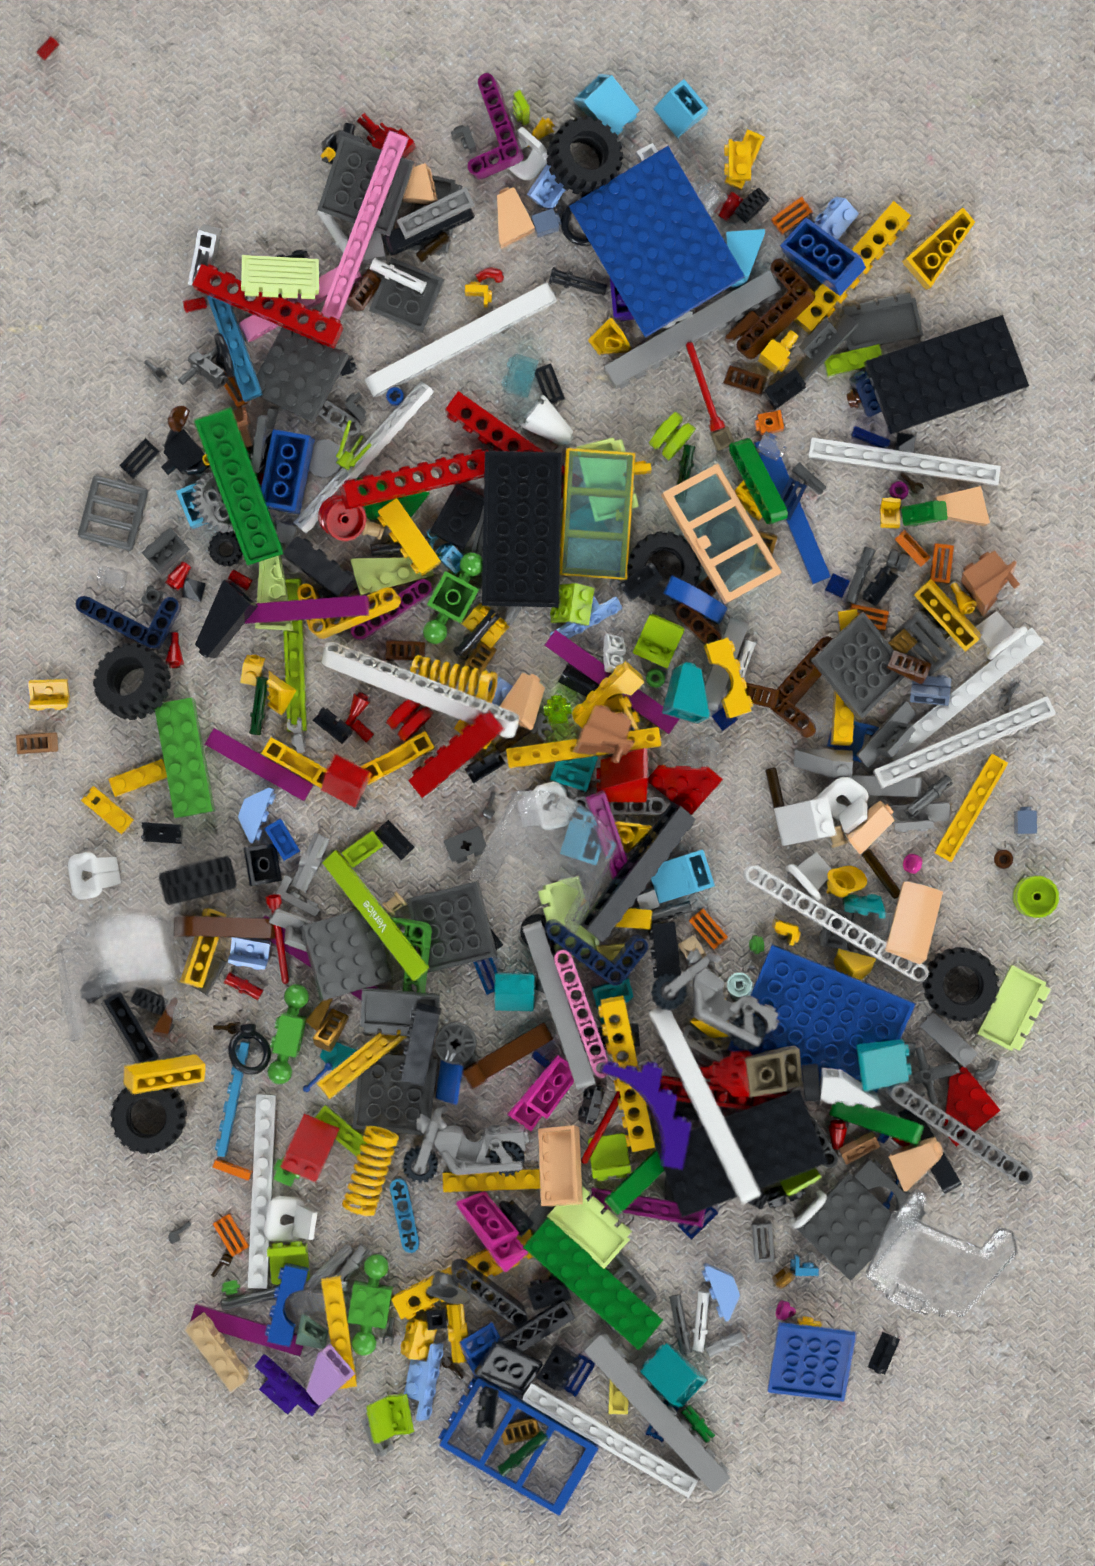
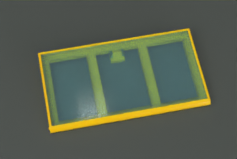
M566 448L560 542V575L627 579L635 452Z

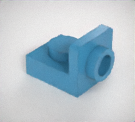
M445 543L437 549L436 555L453 574H457L460 571V560L464 555L451 544Z
M794 1254V1259H790V1270L794 1271L795 1276H819V1268L814 1266V1263L803 1262L802 1266H799L798 1254Z

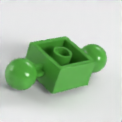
M470 552L461 558L460 569L462 572L459 577L446 571L444 572L427 604L429 608L439 613L435 620L427 622L423 628V636L429 643L439 644L446 639V623L448 619L461 625L480 592L478 588L469 584L471 577L478 576L483 570V559L479 554Z
M299 984L289 986L284 993V1000L288 1005L287 1013L284 1012L281 1016L277 1017L275 1022V1028L278 1029L277 1035L272 1037L270 1046L273 1048V1053L278 1054L277 1060L268 1067V1077L273 1083L279 1085L287 1083L292 1076V1068L288 1063L289 1056L297 1057L299 1055L307 1017L298 1014L299 1009L307 1004L309 994L307 989Z
M380 1254L369 1256L364 1263L365 1273L369 1276L368 1282L355 1280L353 1284L347 1323L361 1325L360 1332L356 1333L352 1339L353 1350L361 1356L371 1354L376 1348V1338L372 1334V1327L386 1329L393 1286L379 1284L380 1278L384 1277L389 1269L387 1259Z

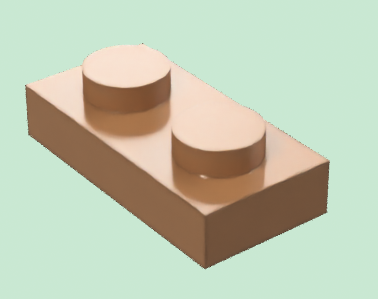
M872 1131L851 1143L845 1144L839 1149V1152L847 1165L880 1148V1145Z

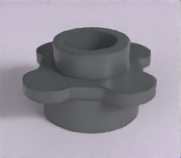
M148 586L146 588L147 591L142 596V602L149 603L153 608H157L160 605V599L164 597V592L154 589L153 586Z

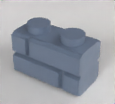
M927 675L922 684L912 680L910 702L949 706L952 678H948L945 675H938L936 677Z

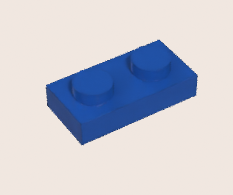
M281 818L264 828L283 861L301 852Z

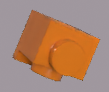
M781 410L758 414L757 419L754 420L755 429L760 432V436L784 430ZM771 419L772 425H767L765 421Z

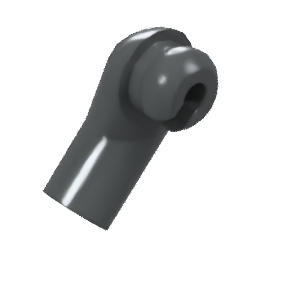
M991 1058L987 1069L983 1071L976 1070L974 1077L980 1082L993 1078L1000 1061Z

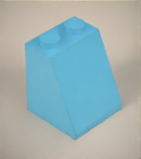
M599 74L573 99L576 105L588 117H592L594 121L596 119L601 120L605 126L608 124L611 127L610 131L612 133L615 132L617 135L623 131L622 127L626 123L629 124L636 119V114L640 111L615 78L607 74Z
M765 229L726 232L724 241L745 275V278L732 285V288H739L747 283L765 235Z

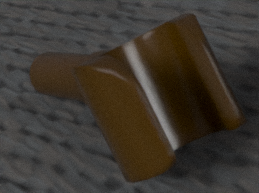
M904 472L900 474L911 486L910 490L913 494H919L915 490L916 485L924 489L922 483H915Z
M237 1021L228 1025H213V1030H225L229 1034H236L239 1031L235 1029V1025H240L241 1023Z
M223 1254L211 1276L215 1278L223 1265L229 1267L233 1257L229 1254Z
M447 1356L451 1364L447 1366L442 1361V1366L449 1368L459 1380H462L463 1376L454 1366L452 1357Z

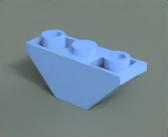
M272 788L260 791L243 801L238 819L251 843H255L256 840L259 841L263 832L260 829L263 822L266 823L269 816L268 806L273 804L276 796Z
M708 1263L703 1264L705 1270L702 1273L705 1281H710L712 1286L709 1289L712 1299H717L719 1304L716 1307L719 1317H724L725 1322L729 1321L740 1297L731 1273Z

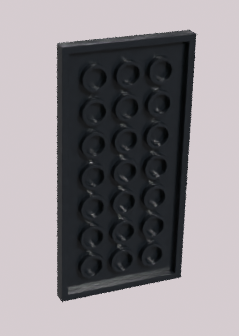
M1003 315L864 362L890 435L1029 387Z
M485 451L482 606L559 607L562 452Z
M800 1090L724 1118L758 1189L828 1163ZM704 1126L691 1130L683 1168L677 1169L663 1166L682 1218L738 1197ZM661 1142L655 1144V1147L661 1161L662 1149Z

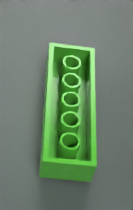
M191 697L164 702L160 708L157 707L155 709L174 818L215 812L195 699Z

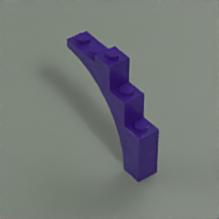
M607 1061V1065L602 1064L601 1073L614 1076L627 1083L641 1095L650 1107L660 1132L662 1149L660 1165L682 1169L691 1123L686 1122L687 1118L675 1116V1119H673L677 1096L672 1095L671 1090L661 1089L658 1092L663 1068H658V1064L652 1062L641 1065L640 1071H637L638 1067L626 1065V1069L618 1067L619 1063Z

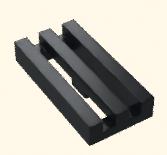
M551 363L533 370L542 394L549 400L539 372L542 371L552 399L549 400L551 404L565 400ZM546 369H549L551 373V376L559 393V397H556L554 393V390L546 373Z
M145 438L119 466L135 479L160 451ZM146 445H148V447H147V448L134 460V462L127 468L126 466L132 461V459H133ZM153 450L154 452L132 473L131 470Z

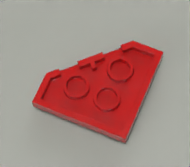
M658 765L648 777V782L671 802L681 806L691 815L723 780L709 767L691 768V766L666 767V765Z
M961 1066L959 1068L960 1073L948 1077L945 1113L975 1132L1001 1110L968 1069ZM945 1119L944 1126L948 1124V1119ZM963 1129L957 1132V1137H961L963 1135ZM947 1136L956 1147L959 1145L958 1142Z

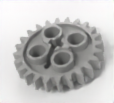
M211 471L201 476V479L196 481L197 485L193 486L196 492L192 493V496L196 497V499L192 503L197 504L194 511L200 512L197 516L198 518H204L202 524L209 523L208 529L214 527L215 532L220 530L221 533L231 532L234 529L214 474Z

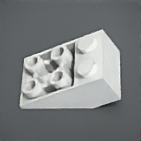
M822 1068L820 1097L824 1102L833 1104L836 1101L844 1102L845 1105L851 1106L859 1103L870 1108L875 1107V1105L880 1106L878 1094L875 1091H863L861 1082L840 1069Z

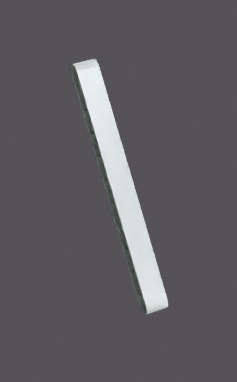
M545 283L372 374L365 379V382L374 398L386 393L390 388L397 387L551 306L557 299L549 284Z
M328 642L324 646L322 664L326 667L471 724L475 723L473 719L480 713L485 715L491 711L505 729L499 735L513 737L516 733L519 716L512 711L341 644Z
M748 866L744 869L743 877L747 882L898 972L919 982L926 980L928 977V969L923 964H917L905 959V965L900 968L897 963L901 958L900 956L889 952V955L883 958L881 951L883 948H886V942L762 868ZM752 869H755L758 873L757 878L751 880L749 877V872ZM768 879L774 881V887L770 890L765 886ZM784 889H789L791 892L788 899L782 897ZM804 898L807 901V906L801 909L798 903ZM821 908L823 910V917L817 919L815 912ZM838 918L840 921V925L838 928L834 929L832 927V921L833 919ZM854 928L856 936L851 939L848 936V931ZM867 938H871L873 941L870 948L865 947V940ZM920 967L922 974L916 978L914 970Z
M661 1007L650 1011L651 1020L740 1202L743 1204L760 1196L753 1177L671 1010H663Z

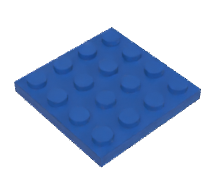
M778 1322L767 1387L768 1393L844 1402L856 1331Z

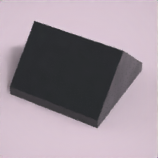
M274 844L243 848L250 886L282 881L277 849Z

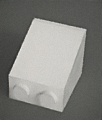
M828 797L774 808L782 846L836 835Z

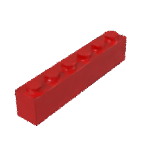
M491 711L485 715L480 713L473 719L475 723L472 726L468 724L462 728L460 736L457 734L448 741L450 744L447 747L443 745L436 751L438 754L436 757L430 756L424 761L425 766L423 768L419 766L412 772L413 776L408 781L421 798L431 793L505 730Z

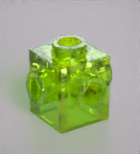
M562 695L551 696V699H547V705H544V715L548 716L549 724L569 723L568 714H572L571 702L568 703L567 699L563 698Z

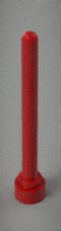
M687 342L686 348L711 419L709 420V428L713 432L724 428L725 424L717 416L692 342Z
M280 894L266 896V904L271 909L272 915L281 907L282 899ZM274 925L281 980L283 984H288L289 974L282 927Z
M627 1089L625 1091V1095L627 1094V1092L630 1093L631 1089ZM620 1091L616 1092L581 1158L582 1164H587L615 1113L618 1107L617 1099L621 1098Z

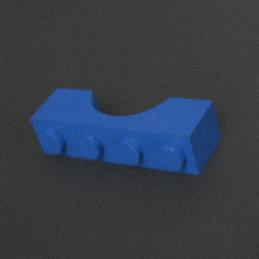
M286 1263L284 1268H280L278 1279H281L280 1287L276 1286L274 1298H277L276 1305H272L269 1315L273 1318L271 1325L268 1324L265 1336H268L267 1342L290 1347L292 1344L296 1324L286 1315L285 1302L290 1294L304 1289L309 1268Z

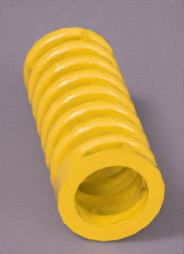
M417 655L412 662L410 668L412 673L416 674L418 669V675L435 682L439 679V683L445 686L449 680V687L453 689L456 688L458 683V691L465 693L468 684V692L466 694L492 703L498 679L496 672H490L489 674V671L484 670L480 676L479 669L474 668L470 674L469 666H464L461 670L459 664H454L451 669V664L447 661L443 663L441 668L440 660L436 659L432 664L431 658ZM492 680V687L490 692H488L489 684ZM479 682L478 693L475 696V691Z
M367 1126L362 1139L371 1145L362 1144L359 1147L366 1154H358L356 1157L361 1163L354 1164L353 1168L359 1173H352L350 1178L357 1183L351 1182L347 1185L348 1189L352 1192L345 1193L342 1206L348 1211L359 1215L373 1216L380 1200L379 1194L383 1190L381 1185L386 1181L384 1175L388 1173V1165L392 1162L390 1156L395 1152L393 1146L397 1145L399 1136L381 1127ZM374 1146L384 1147V1148H386L387 1150H384V1151H383V1150H381V1149H379V1148H377V1147H374ZM373 1156L382 1157L384 1160H379ZM371 1166L379 1167V1168H381V1170H377V1169H375V1168H373V1167H371ZM369 1176H376L378 1179H373ZM365 1185L373 1186L375 1189H371ZM362 1195H368V1196H371L372 1198L368 1199V1198H366V1197H364V1196H362ZM349 1204L359 1205L360 1208L353 1207Z

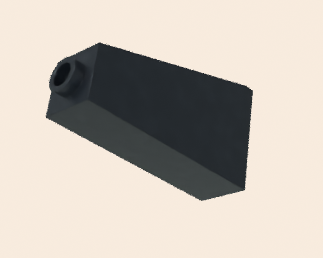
M222 581L195 643L200 649L199 653L205 658H217L258 607L233 581Z

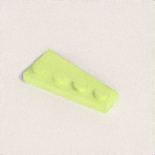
M281 555L259 562L257 603L288 601ZM292 621L255 623V629L293 631Z
M404 557L350 559L360 596L374 593L386 587L393 588L434 577L433 570L424 576H421L420 573L416 574L410 566L412 561L409 557L406 559Z

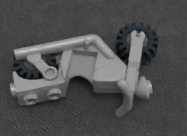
M697 948L695 951L691 950L687 956L686 961L689 962L688 966H691L689 969L677 977L674 974H664L652 986L651 995L652 1000L656 1003L655 1005L660 1006L663 1010L678 1008L685 1001L687 996V987L685 985L693 979L694 1017L731 1036L730 1040L739 1049L749 1050L756 1048L764 1040L765 1032L768 1033L771 1029L775 1030L779 1022L776 1019L778 1013L775 1012V1008L767 1004L762 1006L757 1003V999L749 995L747 997L743 996L736 1002H728L723 995L724 982L709 970L714 969L715 963L721 961L720 956L709 953L702 959ZM739 1010L741 1016H738L732 1024L727 1022Z
M442 1105L434 1110L431 1120L423 1114H420V1118H417V1130H421L424 1137L420 1148L419 1145L415 1149L413 1147L410 1148V1151L406 1152L403 1160V1172L407 1174L408 1179L412 1178V1182L415 1183L418 1180V1183H422V1181L426 1183L429 1178L432 1180L438 1168V1158L435 1152L432 1153L431 1149L434 1141V1145L455 1175L499 1172L501 1176L502 1173L505 1176L511 1173L513 1176L516 1171L522 1170L524 1165L525 1143H529L528 1131H524V1125H519L518 1123H512L508 1126L491 1125L485 1128L480 1141L472 1142L465 1137L462 1127L445 1125L441 1119V1114L447 1112L448 1108L446 1105ZM489 1143H490V1148H491L492 1150H490V1156H486V1155H487V1150H488V1147H489Z

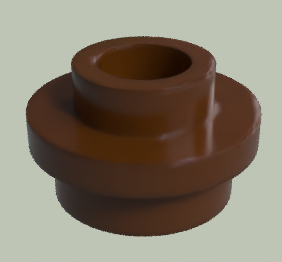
M854 389L850 390L846 394L849 406L851 408H859L861 400L858 392Z
M999 850L994 855V863L998 868H1009L1013 863V855L1008 850ZM1001 856L1006 857L1005 863L1000 861Z

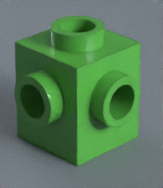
M284 1155L281 1160L277 1159L274 1166L276 1174L273 1180L292 1186L295 1178L299 1180L300 1176L280 1168L285 1157Z

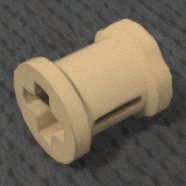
M366 519V525L361 535L365 536L367 534L381 540L384 527L381 524L373 523Z
M842 825L834 827L836 835L830 836L832 841L831 847L835 848L848 843V840L844 838Z
M397 891L389 901L382 903L392 917L403 905H407L406 901Z

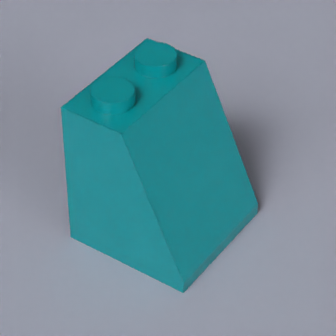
M685 662V664L683 663L672 670L662 714L696 724L709 718L710 714L702 669L697 668L696 664Z
M496 972L495 1011H533L534 973Z
M903 1039L857 1044L863 1091L909 1081L908 1075H912L911 1064L906 1061V1056H909L908 1044L904 1045Z
M662 1344L656 1350V1355L652 1359L650 1358L645 1361L640 1372L672 1405L682 1408L708 1379L686 1358L680 1355L672 1345Z

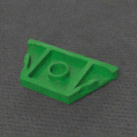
M376 483V487L378 490H385L383 484ZM359 487L360 494L366 495V490L363 487ZM421 492L397 499L411 518L429 497L430 492ZM394 499L364 506L367 519L379 521L377 519L380 516L378 510Z

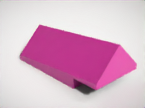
M556 1055L507 1115L530 1131L533 1130L542 1116L548 1119L574 1083L568 1062Z
M485 1191L457 1201L456 1205L505 1272L527 1255L528 1251L523 1248V1245L517 1239L519 1232Z

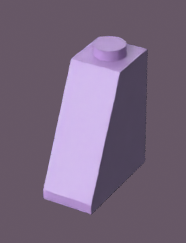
M331 1344L318 1354L306 1391L318 1406L355 1374Z

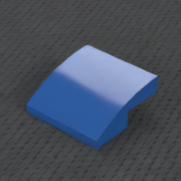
M441 1060L435 1095L436 1099L457 1105L463 1070L462 1065L450 1064Z
M492 1322L459 1342L475 1377L477 1376L474 1370L493 1342H498L497 1340L501 1338Z

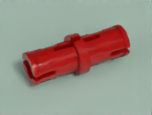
M229 972L224 981L225 984L239 990V993L249 995L257 1001L264 991L249 983V980L239 978Z

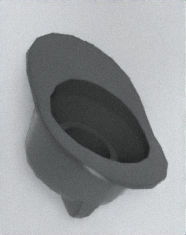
M440 1271L434 1273L432 1285L427 1288L429 1295L452 1304H463L470 1300L469 1293L459 1287L452 1274Z

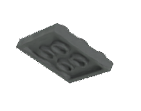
M391 257L388 265H395L394 268L427 282V285L421 294L393 279H386L383 276L369 311L423 333L444 279Z

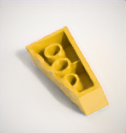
M963 207L957 210L901 261L925 290L933 286L935 280L975 223Z

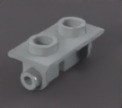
M369 1419L361 1420L376 1457L379 1455L381 1457L388 1454L387 1452L394 1449L390 1438L380 1443H374L371 1436Z

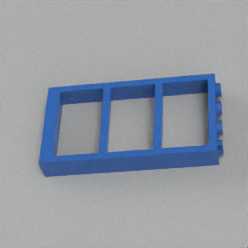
M479 1376L476 1379L472 1378L467 1387L470 1389L467 1395H462L458 1402L460 1406L458 1411L452 1412L448 1419V1422H450L448 1428H443L438 1437L441 1439L439 1446L560 1516L599 1449L598 1444L529 1405L493 1382ZM484 1386L499 1390L498 1397L512 1405L480 1460L448 1441L479 1387L484 1388ZM517 1408L549 1426L545 1432L549 1439L554 1430L586 1448L554 1504L522 1486L547 1442L532 1454L517 1482L507 1476L503 1477L499 1471L485 1464Z

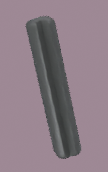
M276 1288L222 1299V1310L276 1299L274 1298Z

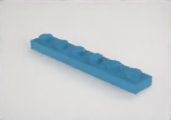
M207 296L219 333L223 335L227 343L234 366V375L243 401L248 402L262 396L263 393L232 305Z
M242 1041L240 1045L237 1044L236 1055L238 1060L246 1066L251 1042ZM232 1066L231 1075H234L233 1082H229L227 1094H230L229 1101H225L223 1112L226 1113L225 1120H221L219 1131L222 1134L221 1138L217 1139L215 1150L218 1151L217 1156L225 1157L228 1152L244 1073L238 1071L234 1066Z

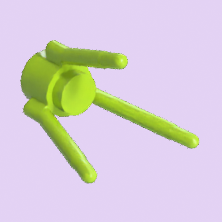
M351 420L347 423L339 451L335 456L338 458L336 464L348 471L351 467L354 468L357 461L372 446L369 443L355 457L353 454L363 439V435H360L350 452L344 451L343 453L352 423Z

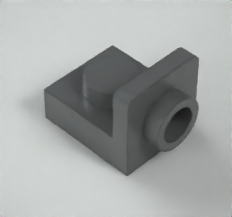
M464 125L455 127L454 131H451L452 139L461 138L464 149H468L470 154L477 152L469 126L464 127Z
M360 392L356 395L352 393L346 399L345 407L360 424H363L367 420L365 416L367 412L360 404L355 405L362 399V395Z

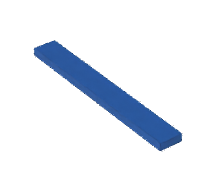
M773 436L754 443L781 496L790 477ZM793 484L790 485L783 499L784 504L793 489ZM796 492L787 508L788 514L797 498ZM799 501L790 521L785 520L812 584H816L831 576Z

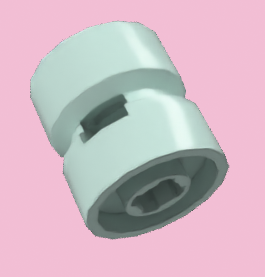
M738 972L729 977L727 988L731 998L734 1001H738L743 996L751 995L753 984L747 974Z

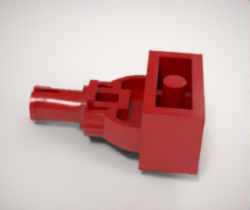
M366 113L362 114V118L359 117L357 123L369 133L367 140L371 143L372 147L382 150L388 133L391 131L408 138L402 154L403 158H406L416 148L415 142L402 129L398 131L394 128L386 127L383 123H380L379 126Z
M731 1051L729 1057H725L721 1061H714L710 1067H699L703 1078L710 1079L712 1084H719L724 1089H728L732 1096L749 1097L745 1058L752 1056L750 1051Z

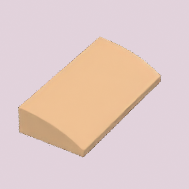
M905 881L902 883L885 951L917 964H921L927 959L943 891L917 883Z
M570 1125L538 1129L541 1206L583 1204L579 1127Z

